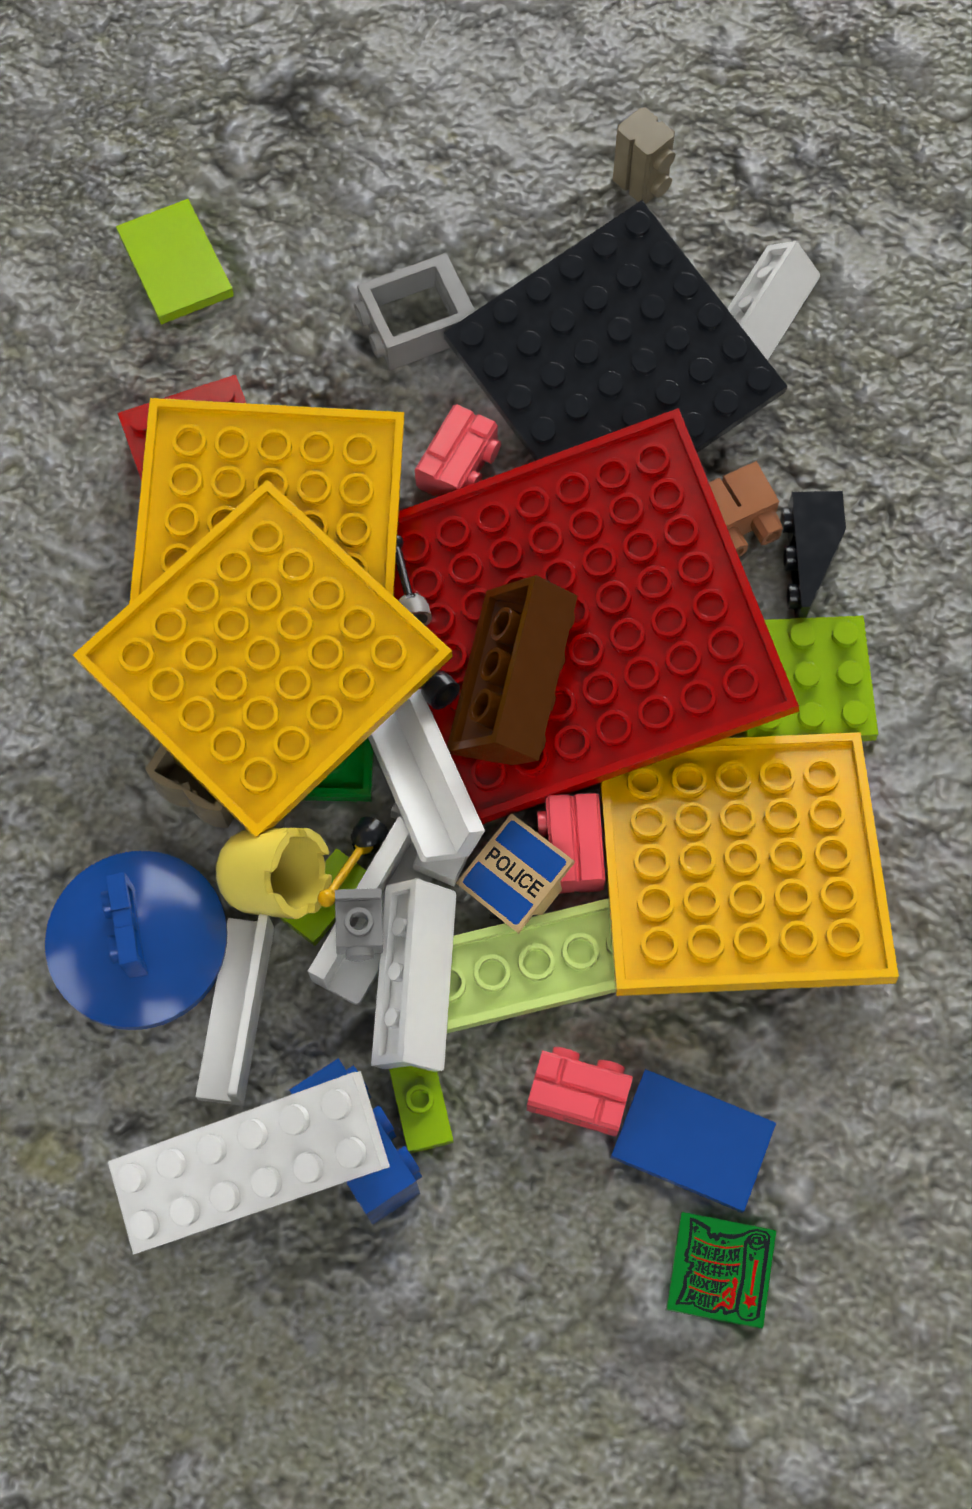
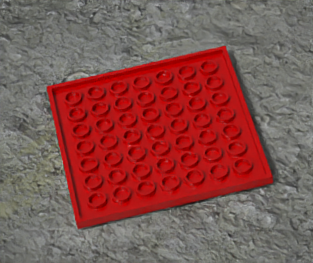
M679 408L399 511L397 534L404 541L401 550L412 593L423 596L429 604L432 620L426 627L452 650L453 657L439 671L449 674L460 686L457 697L445 708L435 710L428 704L446 745H448L486 591L537 575L578 595L574 609L575 621L569 631L564 652L565 663L559 673L555 690L556 701L549 715L545 732L546 743L540 754L539 761L508 765L451 754L482 824L544 803L550 795H566L799 712L798 702ZM395 564L394 597L399 601L404 593L397 565Z

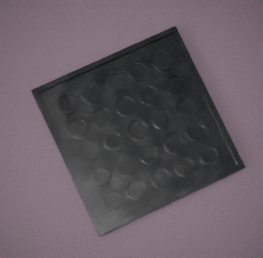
M643 200L444 332L445 341L535 461L677 408L681 412L695 450L698 453L784 394L788 387Z

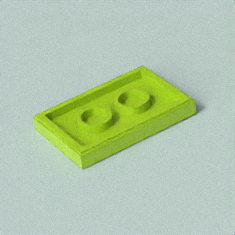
M189 199L116 226L118 235L161 325L234 296L233 288Z

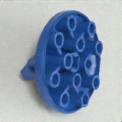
M131 851L119 853L104 858L83 870L67 885L57 899L51 911L45 935V955L52 980L62 996L74 1009L90 1020L107 1027L123 1030H142L158 1027L185 1015L200 1003L214 986L226 953L227 919L214 888L190 864L160 852Z

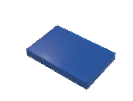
M645 1069L610 1158L743 1213L776 1122Z

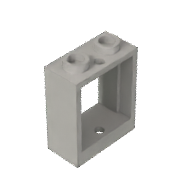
M447 253L358 284L359 302L354 303L355 312L361 326L368 325L372 334L369 335V340L377 358L383 356L389 371L451 348L444 339V332L475 312ZM435 286L450 316L393 337L379 306Z

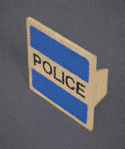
M511 813L456 884L519 934L533 915H543L562 891L560 881L574 865L575 861Z

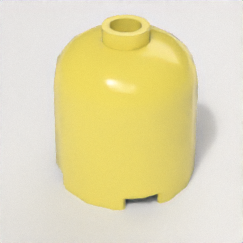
M270 828L257 837L247 829L242 830L231 836L220 850L216 862V881L219 891L231 907L246 914H265L271 917L299 919L307 913H316L321 908L317 900L319 892L328 889L332 883V875L325 874V860L323 856L329 855L328 846L322 837L310 828Z

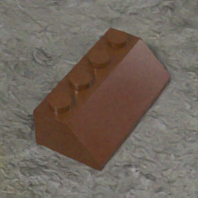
M537 575L486 591L447 745L450 754L508 765L539 761L540 754L546 743L545 732L549 715L556 701L555 690L559 673L565 663L564 652L569 631L575 621L574 609L578 595Z

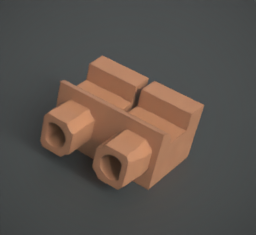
M757 461L724 475L723 480L717 478L709 482L739 557L747 552L749 546L743 535L751 531L754 532L761 545H767L780 538L783 527L776 514L780 501Z

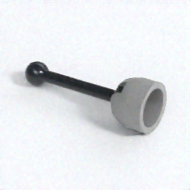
M397 534L396 565L404 593L399 602L426 626L432 620L430 607L423 596L412 593L401 550L404 541Z

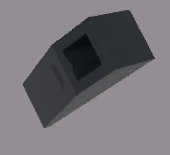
M843 491L792 492L788 507L781 509L780 522L783 527L782 533H788L789 546H784L783 565L785 571H791L792 584L787 585L786 602L788 609H794L795 618H807L841 544L846 530Z

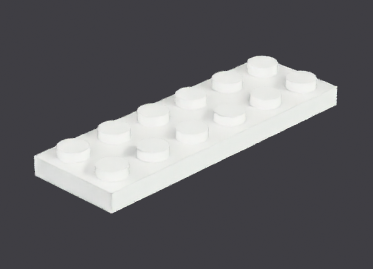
M361 1071L352 1072L108 1161L133 1255L390 1167Z

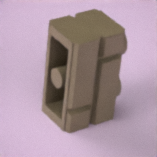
M640 107L618 125L613 169V181L623 190L629 189V195L637 202L643 200L645 204L654 197H661L669 189L672 183V178L669 177L670 166L675 159V153L673 152L675 131L663 121L658 122V117L646 107Z

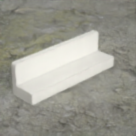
M797 241L768 245L727 308L767 360L820 278L819 271Z
M418 689L368 739L422 862L469 857L485 829L427 701L424 699L421 689Z
M399 816L356 888H382V923L386 885L416 878L431 883L433 879L413 870V863L418 853L403 818ZM353 918L350 925L355 930H363L367 927L368 921L365 918ZM335 923L308 969L311 981L354 1005H360L379 973L380 953H374V959L367 961H350L346 959V954L337 955Z
M417 878L386 885L383 916V953H380L371 1066L391 1069L413 1066L434 1072L444 1070L456 892L454 890Z
M259 914L258 921L228 918L227 947L215 986L195 1096L198 1100L244 1106L274 933L273 923L270 917L265 914Z

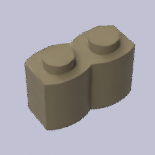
M162 745L159 747L145 768L157 792L172 804L191 807L194 813L204 822L215 827L228 828L235 817Z

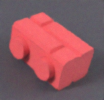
M458 404L453 405L415 468L416 486L433 496H441L481 481L482 474L479 473L485 462L489 464L494 462L501 447V441L498 440V425L496 422L480 414L475 415L473 411Z
M599 794L548 796L545 801V811H537L538 834L542 837H547L550 843L575 861L574 865L560 881L562 891L559 894L600 892L604 890L605 868Z
M553 1047L552 1053L542 1050L526 1111L616 1137L633 1076L624 1074L625 1067L612 1061L598 1060L597 1066L579 1061L580 1054L570 1049Z

